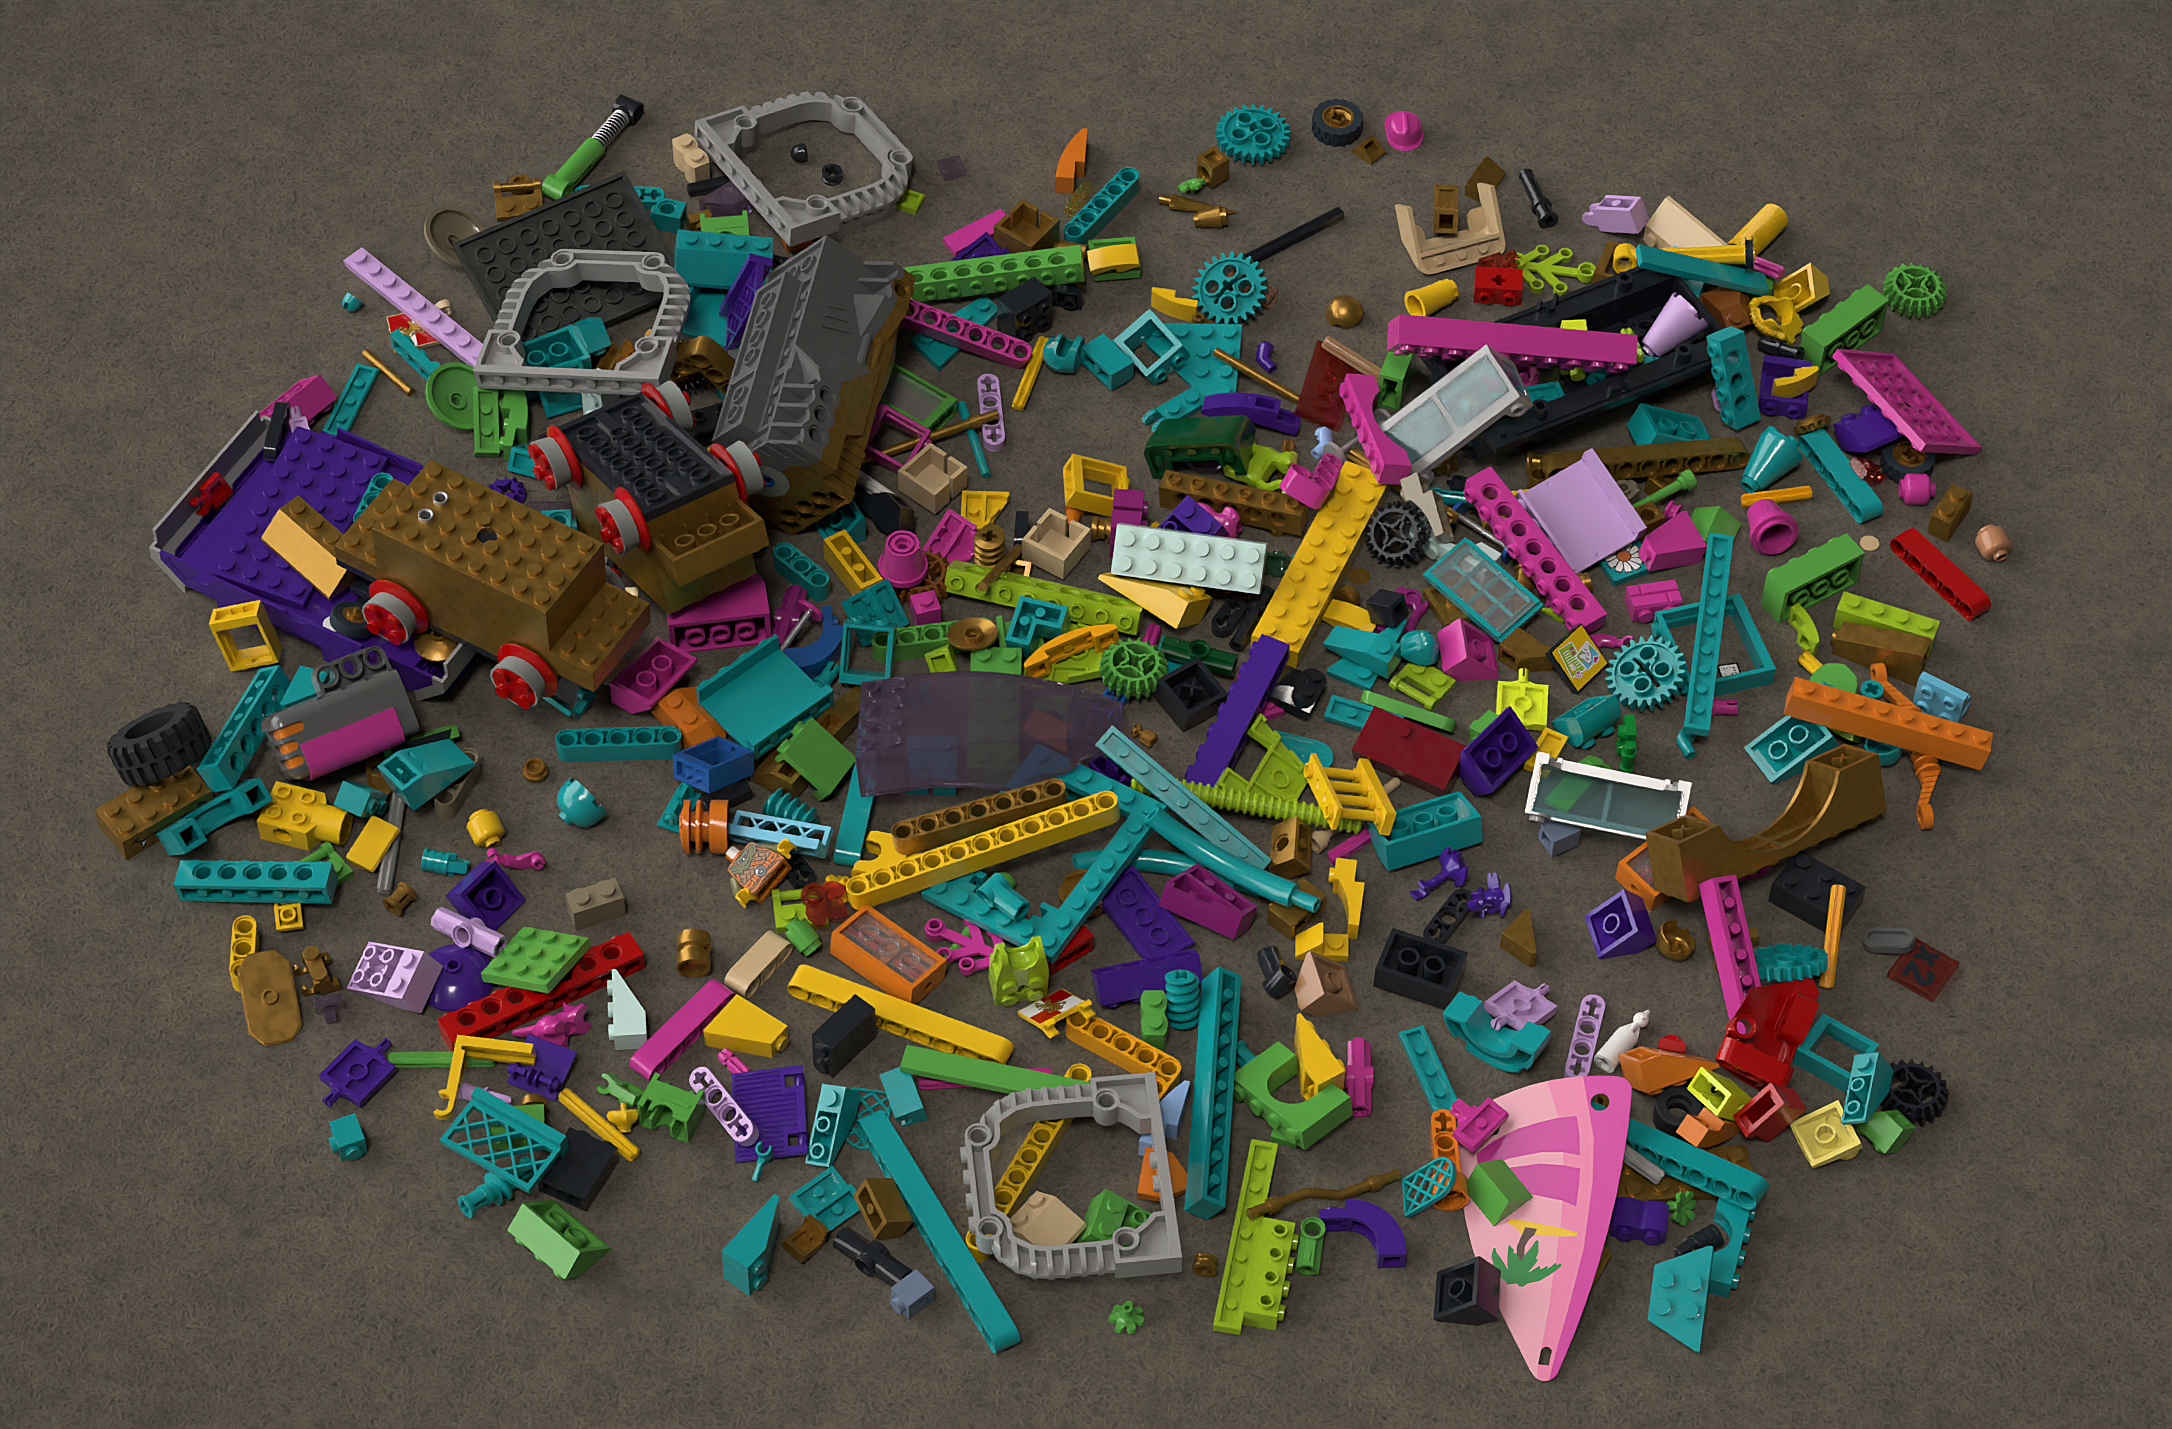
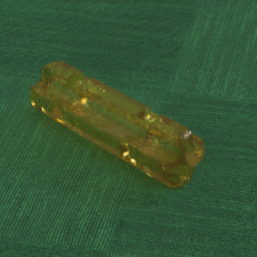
M1087 180L1081 182L1080 188H1077L1070 198V202L1064 207V214L1073 218L1078 213V210H1080L1093 191L1092 182Z

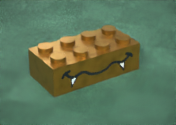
M189 765L184 770L173 774L171 777L161 779L159 782L132 787L94 810L99 828L123 857L128 860L159 842L160 840L156 835L157 832L212 800L213 796L211 789Z

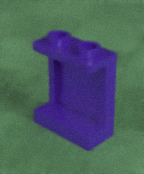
M1764 355L1758 398L1759 412L1769 416L1777 415L1791 419H1804L1808 408V391L1793 398L1771 396L1774 379L1793 377L1794 369L1812 367V361Z

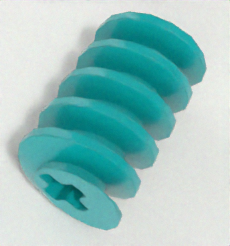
M778 788L772 793L762 808V814L819 825V818L816 817L817 809L813 807L808 811V803L804 802L800 806V798L796 797L792 800L793 795L791 793L784 795L785 791L783 788ZM799 828L791 829L792 833L802 835Z
M1183 969L1172 970L1165 975L1167 982L1165 985L1167 991L1166 998L1168 1000L1166 1015L1170 1019L1169 1024L1171 1027L1190 1029L1199 1023V979L1191 971Z

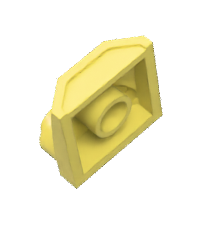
M1838 1100L1790 1124L1795 1138L1812 1169L1838 1159H1852L1863 1148L1852 1125L1841 1124L1843 1108Z

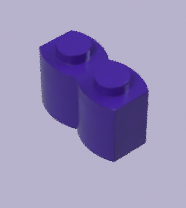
M1616 1197L1612 1213L1610 1236L1624 1242L1638 1239L1648 1245L1665 1243L1669 1204L1659 1201H1640L1630 1197Z

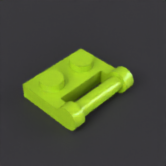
M1409 661L1398 675L1393 676L1389 683V688L1394 691L1399 690L1423 704L1425 709L1432 712L1455 687L1456 680L1431 665H1418ZM1405 681L1411 683L1412 685H1414V686H1416L1417 688L1423 690L1424 692L1428 693V694L1431 695V696H1430V697L1427 696L1426 694L1422 693L1421 691H1419V690L1415 689L1414 687L1410 686L1409 684L1405 683Z
M822 884L816 885L815 888L780 891L779 889L771 890L776 933L787 932L788 930L785 926L796 917L800 920L806 918L814 929L829 927L825 892L821 888ZM817 898V902L781 906V901Z

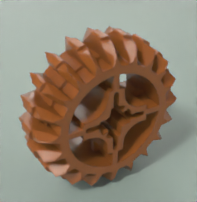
M931 548L928 551H923L922 549L928 560V572L921 583L910 588L893 587L901 605L908 602L910 606V595L931 590L935 591L939 605L941 598L947 599V586L944 583L947 567L950 564L947 557H942L940 551L933 554ZM939 576V579L933 583V581H935V578Z

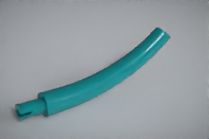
M1159 806L1153 808L1146 816L1145 823L1162 837L1226 879L1287 908L1296 905L1312 913L1318 911L1321 904L1320 897L1301 891L1298 883L1265 871L1221 849L1181 824Z
M1140 848L1126 866L1128 868L1134 865L1138 871L1177 876L1198 863L1234 890L1255 896L1258 899L1261 897L1226 879L1184 853ZM1104 849L1072 854L1074 869L1089 870Z

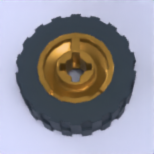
M1344 99L1321 102L1314 109L1312 116L1314 137L1327 146L1345 147L1346 145L1353 144L1362 134V111L1354 103Z
M1902 436L1884 444L1880 458L1882 473L1898 485L1899 480L1903 479L1907 473L1927 474L1931 477L1936 461L1935 453L1915 450L1907 436Z

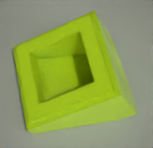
M951 644L944 645L924 655L933 678L955 672L959 667Z

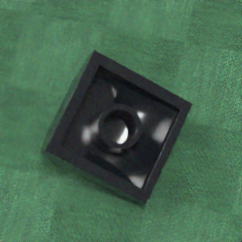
M1285 665L1267 701L1307 720L1327 684L1326 677L1317 669L1310 668L1301 671Z

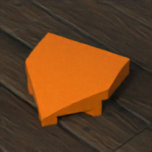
M1145 1147L1137 1199L1160 1202L1159 1192H1154L1152 1176L1156 1175V1169L1150 1168L1149 1152H1153V1148ZM1167 1151L1173 1198L1175 1199L1186 1192L1187 1173L1175 1155Z

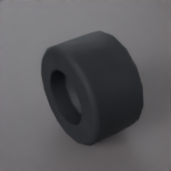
M1674 1086L1666 1088L1659 1093L1654 1105L1653 1123L1657 1130L1681 1140L1684 1138L1676 1133L1686 1116L1676 1117L1668 1110L1678 1108L1684 1110L1687 1114L1698 1116L1703 1109V1103L1685 1087Z

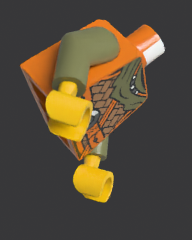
M785 838L777 844L760 843L757 845L750 842L743 850L736 846L728 849L725 857L732 862L728 867V871L731 874L729 883L734 898L737 899L744 909L747 907L746 903L751 899L758 905H761L771 894V890L775 889L792 869L783 857L785 856L787 859H790L791 855L789 852L793 848H797L789 839Z

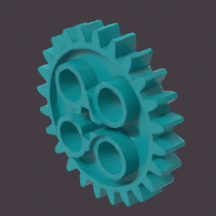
M1243 104L1241 110L1234 107L1233 113L1227 110L1226 116L1220 117V122H1217L1215 138H1217L1216 144L1220 145V151H1226L1227 157L1234 155L1233 161H1237L1240 158L1242 159V164L1249 160L1252 165L1255 164V161H1259L1263 165L1264 159L1272 162L1273 156L1280 158V152H1286V147H1289L1291 131L1289 130V124H1286V118H1280V112L1273 114L1272 108L1264 110V105H1261L1258 109L1255 108L1254 104L1251 105V108H1247Z
M1231 251L1229 258H1226L1224 253H1221L1220 260L1212 256V264L1204 262L1206 270L1198 269L1201 278H1194L1195 283L1198 285L1192 287L1193 292L1197 293L1192 298L1193 300H1198L1197 310H1201L1205 317L1208 316V320H1216L1217 324H1223V322L1225 324H1231L1232 322L1240 324L1242 319L1249 323L1248 316L1251 315L1256 318L1257 316L1254 311L1256 309L1263 310L1260 302H1267V298L1263 295L1269 293V289L1264 286L1269 283L1267 278L1263 277L1266 274L1265 271L1259 269L1261 266L1258 262L1253 263L1251 256L1245 259L1242 252L1237 258L1233 251ZM1236 270V274L1233 277H1227L1230 271ZM1219 286L1217 292L1209 293L1212 287ZM1246 286H1252L1248 293H1242ZM1234 302L1232 308L1224 309L1227 303Z
M1651 635L1648 641H1645L1640 636L1639 643L1636 644L1631 639L1630 647L1621 645L1623 652H1614L1616 660L1608 661L1611 668L1606 669L1608 677L1605 679L1609 685L1610 693L1615 694L1622 707L1629 705L1630 710L1633 711L1638 706L1641 712L1644 711L1645 706H1649L1650 710L1653 711L1655 704L1663 708L1664 700L1671 703L1673 702L1672 694L1680 695L1677 687H1685L1683 679L1688 678L1686 659L1679 647L1673 646L1671 640L1665 643L1663 637H1660L1655 642L1653 635ZM1634 660H1638L1646 673L1641 671L1639 665ZM1648 675H1652L1655 683L1658 684L1660 687H1656L1652 683Z
M1778 943L1775 945L1767 944V947L1758 946V949H1753L1760 980L1766 978L1767 981L1776 979L1778 982H1792L1797 979L1803 980V977L1813 978L1812 975L1820 976V972H1826V969H1828V953H1825V950H1820L1819 947L1812 948V945L1802 946V943L1797 945Z

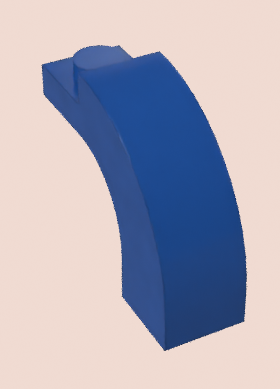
M822 606V614L824 615L822 619L823 632L817 641L805 647L784 648V653L811 680L821 674L829 661L835 662V665L841 656L843 625H838V617L832 616V606Z

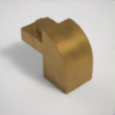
M1434 185L1432 216L1434 233L1457 234L1459 185Z

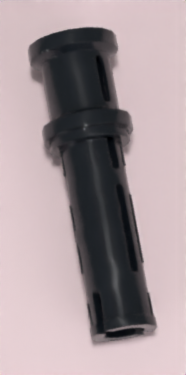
M1531 169L1522 170L1519 173V179L1532 202L1531 210L1533 214L1537 215L1539 226L1542 229L1555 226L1559 218L1551 209V201L1543 195Z
M1263 585L1262 593L1256 594L1254 599L1249 601L1246 616L1229 642L1230 648L1234 651L1240 652L1244 650L1275 593L1269 586Z

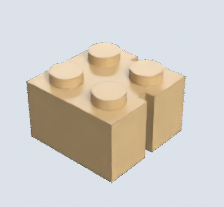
M932 443L925 446L898 470V490L934 514L950 502V497L954 498L967 487V466L952 456L947 458V453Z
M1048 508L1037 521V526L1034 525L1022 539V559L1032 562L1037 567L1064 580L1090 549L1091 529L1071 520L1069 522V538H1067L1068 517Z

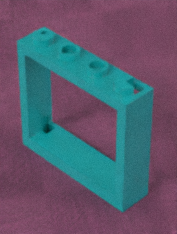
M1740 593L1726 596L1724 617H1731L1755 669L1716 678L1714 697L1773 684L1776 672L1775 665ZM1700 602L1655 612L1654 622L1651 624L1653 636L1658 637V639L1663 637L1665 643L1671 640L1673 646H1676L1669 629L1697 623ZM1688 669L1686 670L1688 678L1683 679L1685 687H1678L1680 694H1684L1686 698L1690 680Z

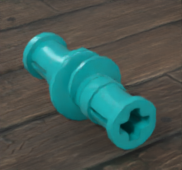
M523 1156L516 1165L530 1163L532 1160L527 1156ZM529 1169L517 1172L518 1178L523 1181L531 1179L534 1176V1170ZM489 1171L484 1176L485 1184L476 1187V1190L466 1196H459L457 1202L462 1213L466 1217L472 1218L478 1210L489 1206L493 1202L500 1206L503 1203L502 1196L507 1200H511L513 1198L511 1190L517 1187Z

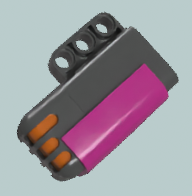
M378 646L361 649L315 668L311 673V682L317 696L268 715L264 718L261 725L262 732L266 733L269 740L267 745L273 749V760L279 764L280 770L278 772L281 777L286 780L300 779L301 781L314 780L403 744L405 737L419 732V724L401 678L396 669L393 670L384 650ZM370 651L377 655L375 665H371L367 661V654ZM347 660L352 662L354 670L350 675L345 673L343 665ZM322 670H326L330 674V681L327 684L322 683L319 675Z

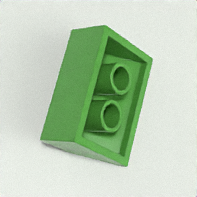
M554 1199L522 1203L508 1228V1231L515 1236L517 1243L529 1248L537 1260L546 1263L553 1269V1273L557 1277L564 1280L580 1277L611 1249V1247Z

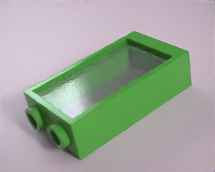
M896 363L893 364L887 386L879 403L885 404L931 431L943 428L957 414V399Z

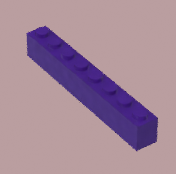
M1261 634L1258 642L1254 641L1252 643L1248 661H1244L1241 664L1237 682H1232L1226 703L1222 702L1218 709L1217 721L1215 724H1210L1205 744L1199 745L1194 765L1190 764L1185 773L1187 783L1195 781L1194 784H1199V782H1202L1204 786L1210 784V787H1214L1227 767L1232 770L1249 737L1247 734L1256 717L1262 712L1290 658V644Z

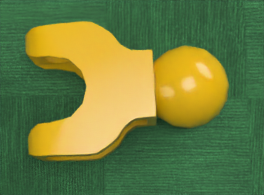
M870 831L865 839L867 850L878 855V857L871 861L858 860L855 862L851 870V876L854 877L921 853H914L912 855L899 854L895 850L890 833Z

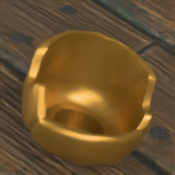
M1342 294L1334 297L1326 308L1325 318L1331 326L1338 324L1343 329L1357 326L1362 321L1364 309L1359 300L1350 295Z
M1675 919L1664 921L1656 936V946L1659 952L1665 957L1676 961L1689 958L1695 950V939L1690 934L1689 928L1682 929L1678 927L1677 920Z

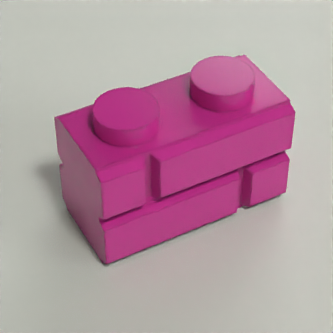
M1675 579L1626 587L1624 602L1631 622L1640 621L1646 623L1654 619L1655 612L1682 606V598Z

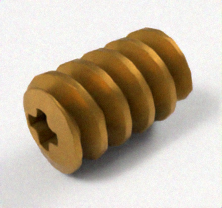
M991 523L985 525L974 536V564L994 568L1005 557V532L1000 526Z

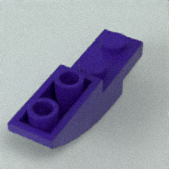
M1252 393L1208 395L1204 398L1201 414L1208 417L1245 415L1252 422L1260 426L1273 428L1296 436L1299 429L1301 414L1280 408V399Z

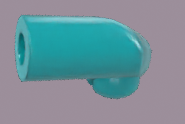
M1682 728L1676 738V743L1684 757L1688 760L1697 755L1692 745L1696 735L1683 733Z

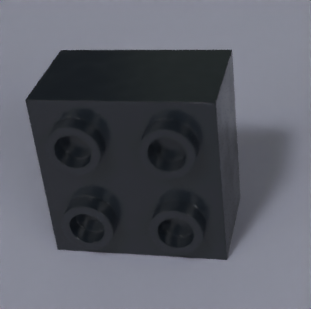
M1032 277L997 298V331L1027 342L1035 334L1047 330L1052 325L1053 293L1036 277Z
M1197 657L1159 678L1153 695L1181 731L1184 732L1217 714L1221 703H1226L1228 693L1201 659Z

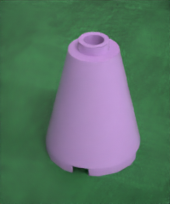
M1675 292L1642 340L1644 344L1642 350L1648 356L1660 358L1675 349L1679 343H1685L1706 330L1708 324L1704 318L1699 320L1697 318L1698 312Z

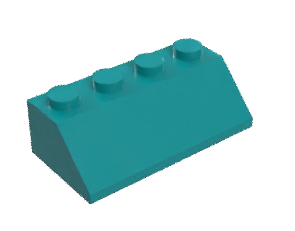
M678 230L674 247V269L685 279L688 286L730 289L749 253L773 259V238Z
M1460 791L1395 810L1397 814L1390 835H1380L1375 824L1372 821L1365 820L1376 855L1388 871L1397 870L1403 866L1439 856L1448 846L1451 847V850H1458L1483 842L1481 815Z

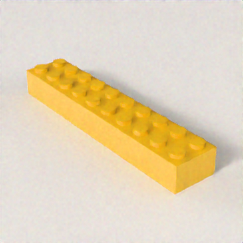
M1345 461L1331 492L1319 509L1251 636L1250 648L1254 641L1258 642L1261 634L1290 644V658L1286 665L1297 669L1322 622V616L1332 599H1334L1336 590L1340 588L1366 538L1364 534L1370 531V528H1367L1365 524L1373 523L1374 520L1370 518V515L1378 516L1376 508H1382L1389 495L1390 484L1378 483L1371 469Z

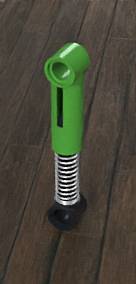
M623 94L620 95L613 105V114L597 132L581 144L556 174H549L542 185V194L556 200L573 193L574 187L605 154L606 147L615 139L617 134L630 123L636 124L641 119L644 112V104Z

